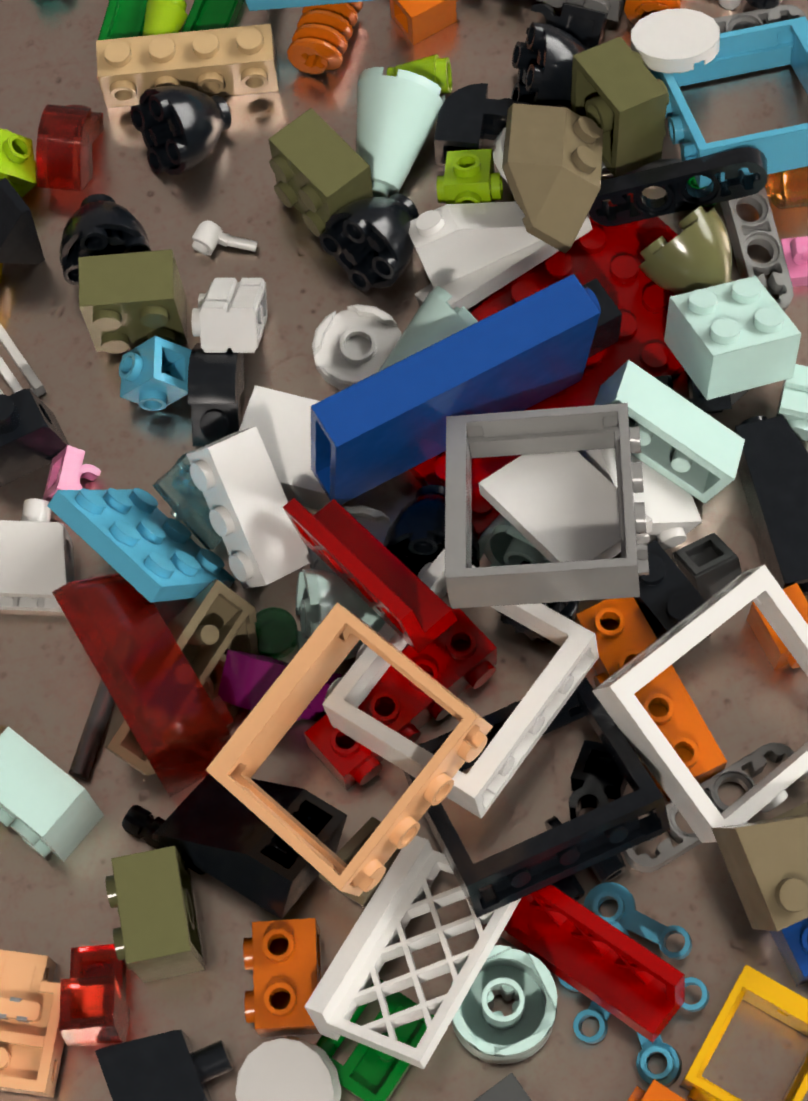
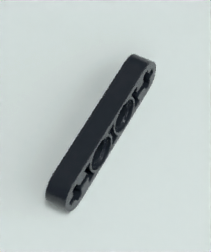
M744 147L601 181V189L589 211V215L599 225L607 227L618 226L699 206L750 196L760 192L767 183V159L758 149ZM748 168V171L753 174L744 175V172L739 169ZM721 172H725V180L727 181L721 182ZM700 175L712 180V184L704 189L693 188L687 183L690 178ZM650 186H658L666 190L667 194L659 199H650L644 196L642 191ZM629 193H633V203L631 202V195H628ZM609 199H610L611 203H612L613 205H616V206H610V207H609V204H608L606 201H603V200H609Z

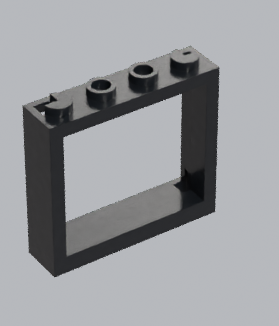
M586 677L576 688L544 734L586 716L634 792L474 864L442 804L431 805L424 814L477 918L670 830L662 793L618 726L592 692L594 689ZM520 701L511 703L500 710L482 717L493 726L486 735L488 738L487 744L477 758L469 763L465 762L459 771H464L475 764ZM452 731L421 743L419 746L434 755ZM404 771L408 785L410 786L412 782L415 780V777L411 776L410 774ZM648 813L649 816L639 820L638 817ZM490 884H491V886H492V887H490V888H488V889H486V890H484V891H481V892L479 891V889H481V888H483V887H485V886H488V885H490Z

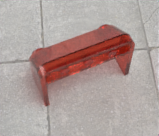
M119 573L70 581L52 591L169 797L206 777L209 774L206 768L231 738L227 726L235 721L220 695L212 700L208 696L154 605L157 602L150 603Z

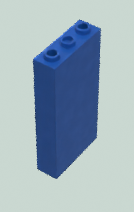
M572 274L312 405L311 470L329 500L335 499L342 505L446 451V416L524 411L582 381L601 313L600 304L594 292L588 287L583 288L575 274Z

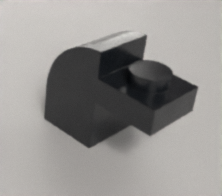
M486 83L472 84L458 89L444 101L439 110L434 137L435 165L445 166L447 151L482 149L484 139L495 140L506 127L508 108L513 103L529 105L530 103L518 102L510 98L500 100L488 99V84Z
M197 343L193 347L188 369V404H191L193 446H205L239 431L241 426L240 396L245 389L244 353H233L231 348H228L226 353H205L201 348V343Z

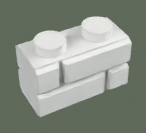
M214 278L207 293H199L198 308H193L192 334L194 337H200L201 348L205 353H226L228 348H231L233 353H255L268 318L267 289L264 279L242 278L240 282H237L236 278Z

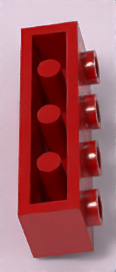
M460 608L452 609L458 621L420 653H417L410 645L402 650L403 654L456 697L470 686L477 689L486 683L495 673L496 668L494 666L497 664V647ZM392 666L388 668L358 707V709L414 743L421 735L419 729L433 717L436 721H439L449 714V712ZM327 714L304 732L308 748L346 790L356 783L360 786L368 783L383 767L380 762L384 758L345 735L337 728H334Z

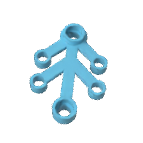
M605 882L598 884L587 894L584 907L630 937L628 931H631L658 944L660 950L673 960L684 959L691 952L692 939L684 928L676 925L667 927L636 911L635 899L624 886L614 882ZM607 899H614L618 903V910L612 917H604L600 912L601 904ZM675 933L683 935L685 945L682 950L678 952L668 951L666 947L667 938ZM558 977L560 983L565 988L573 992H579L574 987H572L571 985H569L564 980ZM687 977L685 978V988L689 985L699 986L702 991V997L696 1004L690 1005L684 1002L681 1007L690 1012H697L708 1004L709 991L701 980ZM592 1001L589 1008L578 1013L574 1019L573 1029L576 1036L589 1044L602 1041L608 1031L607 1020L611 1013ZM588 1017H596L600 1024L599 1031L594 1036H585L582 1032L583 1021ZM637 1032L642 1047L636 1060L639 1075L649 1084L655 1079L665 1087L672 1085L677 1081L682 1071V1061L679 1053L672 1046L663 1043L661 1034L652 1043ZM656 1053L664 1054L667 1059V1067L660 1074L652 1073L648 1067L650 1057Z

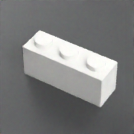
M256 426L234 432L186 454L191 464V478L195 486L203 492L210 509L209 519L215 532L222 537L229 553L228 561L231 572L241 582L243 589L266 586L313 562L306 544L300 538L283 509L288 500Z

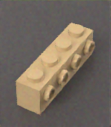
M271 24L96 41L97 78L107 108L139 104L140 96L145 90L160 86L180 85L191 87L209 97L215 95L227 97L279 91L277 58Z

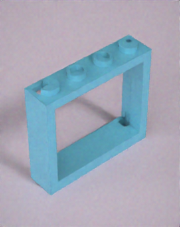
M805 16L720 33L718 54L706 65H704V60L695 63L694 70L685 73H662L648 69L656 79L662 80L667 87L669 104L666 108V118L668 120L669 135L673 145H680L682 161L733 149L751 147L758 149L765 155L767 159V175L808 166V123L706 143L679 88L681 86L791 65L808 95V20ZM748 168L739 169L744 172V175L753 174L748 171ZM721 172V182L727 181L725 180V172ZM694 176L699 188L709 187L712 184V180L706 176Z

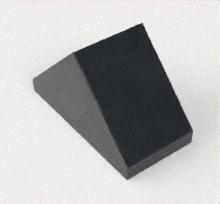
M4 178L0 181V263L39 264L45 259L31 210L9 181Z

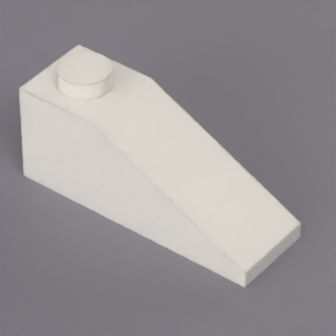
M516 201L446 204L435 210L426 211L416 219L411 220L409 236L433 289L436 286L441 287L541 241L526 231L522 220L525 214Z

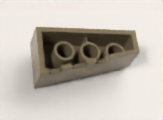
M808 813L711 828L752 929L778 932L808 918Z

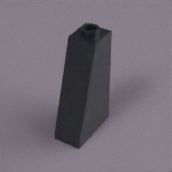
M754 416L744 420L740 425H736L734 429L736 434L745 439L737 470L768 570L782 589L797 583L805 596L808 595V452L783 416L769 419L766 416Z

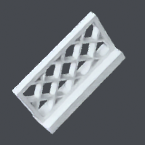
M415 836L399 852L304 1006L318 1032L338 1041L340 1036H344L424 1069L521 898L478 918L468 902L472 915L442 926L437 909L463 899L467 900L461 886L434 896L432 895L430 887L440 870L453 875L454 873L443 853L433 850L428 839ZM490 884V885H488V886H485V887L479 889V891H480V892H481V891H484V890H486V889H488V888H490V887H492V886H491V884ZM431 912L436 928L407 939L405 928L410 920ZM476 928L479 939L474 948L452 956L447 939ZM441 942L446 959L416 969L412 952ZM405 955L410 972L381 983L378 973L384 963ZM451 972L453 984L448 993L426 1001L421 983ZM414 986L420 1004L390 1015L385 997ZM375 1000L379 1001L383 1018L362 1026L350 1021L359 1006ZM421 1018L425 1019L427 1029L416 1048L398 1041L395 1028ZM387 1032L389 1037L382 1035V1033Z

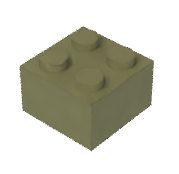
M621 37L573 55L571 111L592 119L598 127L603 129L602 161L614 177L622 176L655 160L662 159L663 139L666 136L665 118L666 108L669 104V93L664 82L656 79L645 66L641 55L637 51H632Z
M312 108L268 139L272 156L269 164L275 173L277 183L274 186V190L285 206L288 208L294 206L302 214L306 226L315 236L319 237L325 231L326 222L340 208L351 202L373 197L370 165Z
M172 249L78 257L79 308L97 352L123 353L128 349H134L154 336L178 345L188 344L186 295Z
M170 846L111 858L113 875L106 876L105 882L110 907H117L121 927L113 929L114 947L118 960H125L127 969L132 970L144 983L204 971L205 964L190 870L176 847Z

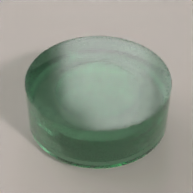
M270 607L259 611L256 614L257 622H255L259 655L279 659L290 654L297 645L299 635L294 617L288 611L277 607Z

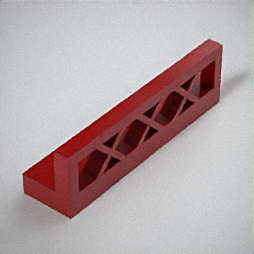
M295 498L283 506L302 541L417 653H420L458 621L453 610L335 499L331 500L314 515Z
M552 884L522 897L500 935L519 950L530 953L540 959L549 971L652 1043L685 1002L684 973Z

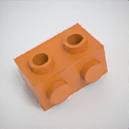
M304 918L252 922V937L244 938L243 941L245 970H253L254 990L245 991L246 1023H254L255 1030L260 1037L320 1034L304 1007L321 980L320 928L316 919Z

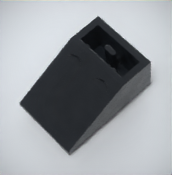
M210 774L200 782L152 836V839L165 847L175 846L182 858L281 920L320 873ZM252 779L334 853L337 852L347 818L345 813L303 788Z

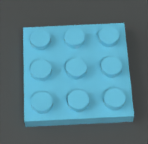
M140 488L57 490L47 505L150 603L195 598L214 579H218L229 588L236 580L223 568L225 564L218 555L198 546L190 538V530L181 522L168 518L157 508V500Z

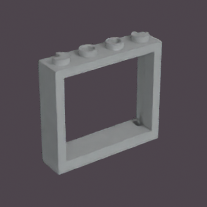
M628 403L446 416L444 578L451 609L640 597L639 576L649 575L647 544H637L636 534L647 532L645 503H634V493H642L644 488L642 462L631 461L632 453H641L639 426L629 427ZM615 448L621 558L472 568V458Z

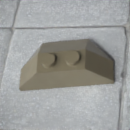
M513 103L507 112L502 169L514 200L525 214L522 220L526 231L565 254L571 249L601 189L603 129L598 127L592 119L580 116L566 107Z
M214 579L168 624L117 701L104 747L146 776L207 761L241 708L217 699L227 651L229 649L259 655L255 622H257L256 608L221 581Z

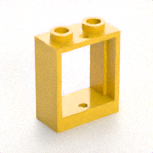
M745 964L680 1086L690 1091L687 1099L689 1101H743L702 1077L742 999L807 1037L808 999ZM808 1051L782 1101H802L808 1091Z

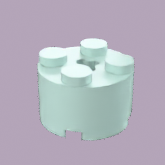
M495 945L451 1021L453 1030L461 1044L471 1054L485 1063L491 1064L517 1063L538 1052L551 1035L557 1012V989L551 973L543 962L532 954L510 946ZM501 994L505 1001L514 999L512 1014L504 1016L501 1011L492 1012L494 996Z

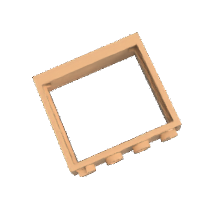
M337 602L209 764L206 771L337 889L359 897L363 891L368 892L381 881L386 872L384 865L396 849L404 848L414 839L420 829L418 821L431 805H438L447 797L454 785L452 778L465 762L473 761L483 751L488 740L486 735L493 726L358 616ZM359 640H361L460 721V723L347 865L258 786L251 777Z

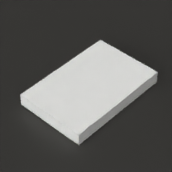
M578 451L521 455L478 483L480 494L551 563L611 559L621 552L618 488ZM646 513L647 533L636 534L637 541L653 531L652 519Z

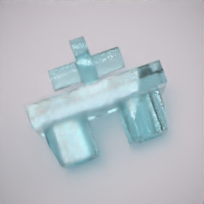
M185 453L152 486L172 508L170 514L175 520H182L207 550H211L223 539L215 532L209 519L210 509L203 492L195 486L191 478V464L186 455L187 453Z

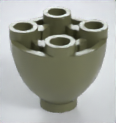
M699 206L678 223L682 229L679 235L670 242H667L662 235L640 252L645 260L638 266L641 271L657 286L673 295L733 281L731 279V243L726 227L715 208L706 213L703 207Z

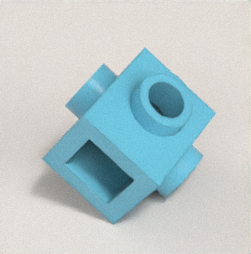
M154 336L122 355L119 365V376L121 377L120 397L137 403L144 410L160 411L188 395V369L192 350Z

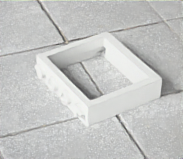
M445 549L440 552L433 563L428 562L425 564L417 576L441 599L447 593L444 578ZM542 603L490 606L561 647L467 775L458 771L452 778L454 785L447 798L481 819L599 658L596 634ZM387 622L378 632L401 652L408 644ZM363 643L357 652L355 663L344 677L337 678L328 688L322 705L334 728H337L345 735L416 778L434 755L358 709L391 666Z
M765 564L742 572L592 690L702 843L717 842L711 828L746 824L760 810L765 813L780 805L788 797L785 789L797 779L799 781L807 780L808 742L720 814L634 694L751 601L755 603L808 677V624Z

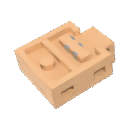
M0 949V1091L54 1098L75 991L65 983L53 982L57 963L49 956Z

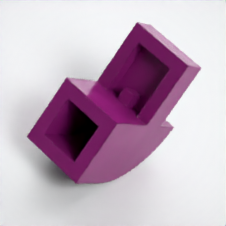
M228 649L217 699L241 708L253 710L289 663L269 656ZM333 673L299 716L298 721H300V718L319 721L326 715L322 704L325 701L327 690L337 678L342 677V674Z

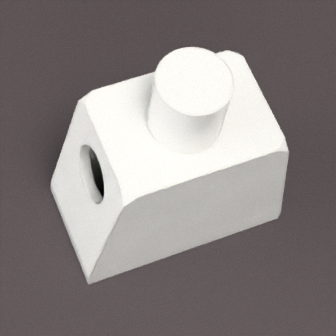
M38 498L26 499L23 503L21 521L0 520V610L76 612L72 539L64 524L50 522L52 510L47 506L49 501Z

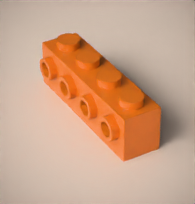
M634 597L606 599L575 615V622L596 634L599 658L593 665L598 674L594 676L596 687L657 640ZM670 665L634 694L699 785L725 769L727 760L673 665ZM642 763L658 789H661L667 801H671L647 766Z

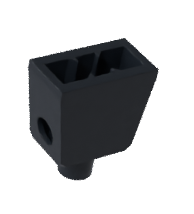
M30 389L20 390L10 396L0 394V487L50 464L52 459L69 445L54 413Z
M182 1030L152 1035L103 1047L95 1051L113 1101H212L205 1082L233 1070L230 1057L222 1040L193 1051L188 1036Z

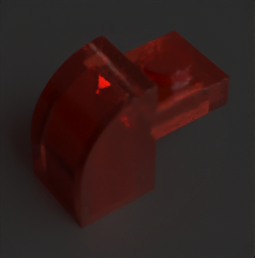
M47 104L40 119L37 135V187L72 191L83 190L93 178L92 142L104 130L103 113L91 112V108L84 105L60 106Z
M114 944L71 948L70 978L61 979L59 1031L68 1047L125 1042L128 1034L130 1009L126 1002L125 960H118Z

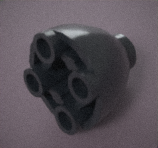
M532 22L526 41H518L513 51L512 65L513 68L519 70L518 81L514 85L511 99L518 102H529L530 105L570 106L573 55L587 49L579 40L557 27L540 22Z
M180 85L160 86L145 90L140 96L139 104L132 106L130 111L132 123L142 133L144 143L148 149V163L157 174L167 172L170 175H181L200 164L214 149L222 131L229 129L231 126L230 109L221 96L209 97L201 91Z
M93 194L82 201L80 208L67 222L63 231L59 253L65 280L72 285H79L78 257L151 251L142 224L126 208L116 204L114 199L108 195Z
M393 194L389 198L370 197L343 206L334 213L326 222L325 231L320 235L319 241L322 248L328 254L334 256L338 264L348 273V278L355 288L365 292L371 287L379 289L391 287L406 270L411 260L414 245L409 236L410 221L416 219L419 213L415 204L402 194Z
M427 485L418 489L415 499L400 510L389 527L384 540V546L416 576H418L425 564L428 562L433 563L440 552L445 549V487L441 485ZM472 524V565L479 567L480 551L478 536Z

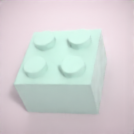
M756 276L671 296L669 298L664 342L705 399L710 400L793 378L802 333Z
M8 726L0 735V822L6 827L10 825L22 837L21 839L43 858L52 852L64 862L104 814L82 785Z

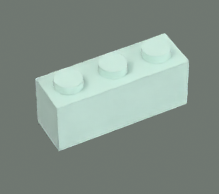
M627 360L600 386L594 405L628 403L629 427L639 426L641 453H632L633 456L704 504L735 480L745 439L630 360Z

